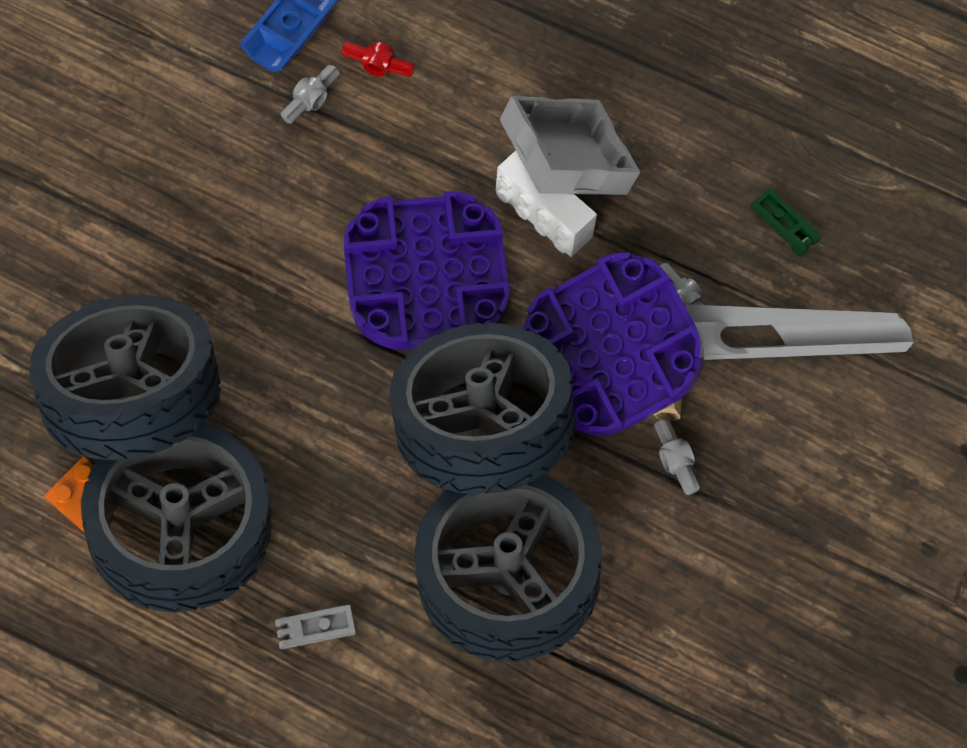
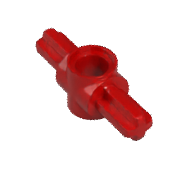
M348 41L344 43L342 48L343 56L361 61L365 71L373 76L382 77L390 71L409 78L415 70L414 63L394 57L393 50L384 43L375 42L366 48Z

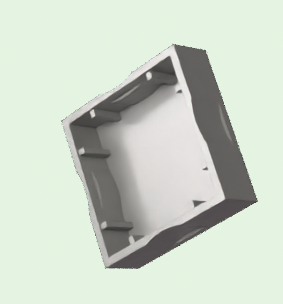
M511 96L500 117V121L538 193L627 195L640 174V170L626 146L617 136L614 125L599 100L569 98L555 100L544 97Z

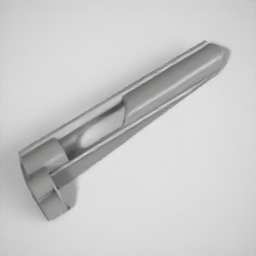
M685 305L701 335L704 347V360L906 352L914 343L911 328L899 313ZM772 325L781 336L785 345L729 347L721 340L720 334L728 326Z

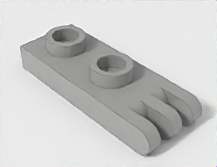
M350 605L275 620V627L287 626L286 629L277 631V637H289L288 640L279 642L280 649L356 635Z

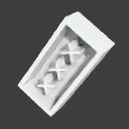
M517 151L512 153L498 166L496 180L497 196L504 203L511 204L522 219H528L540 235L551 239L554 246L560 252L567 253L572 258L593 238L597 214L576 195L538 193Z

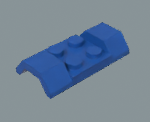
M275 0L240 42V46L253 61L271 72L282 71L294 55H298L326 20L328 13L339 0Z

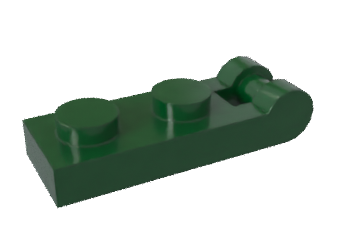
M771 188L767 189L751 203L750 208L791 246L797 256L802 257L808 251L810 245L814 246L821 240L817 231ZM799 232L804 235L802 240L796 236Z

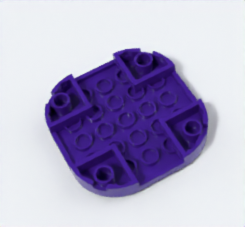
M444 191V196L396 201H392V196L383 197L362 207L361 212L354 220L351 219L344 236L349 306L352 318L358 329L374 343L391 349L407 350L414 349L419 343L436 334L439 335L443 331L458 326L481 323V325L486 323L500 324L507 310L510 287L507 277L502 227L491 208H486L472 195L455 191Z
M616 253L602 257L597 260L599 264L554 289L551 287L545 289L529 306L527 310L528 315L524 326H522V328H525L524 331H532L546 338L558 348L556 351L564 356L570 367L572 378L575 430L591 436H608L620 433L674 404L693 388L703 367L704 347L701 335L673 283L657 263L647 257L643 258L631 255V253Z

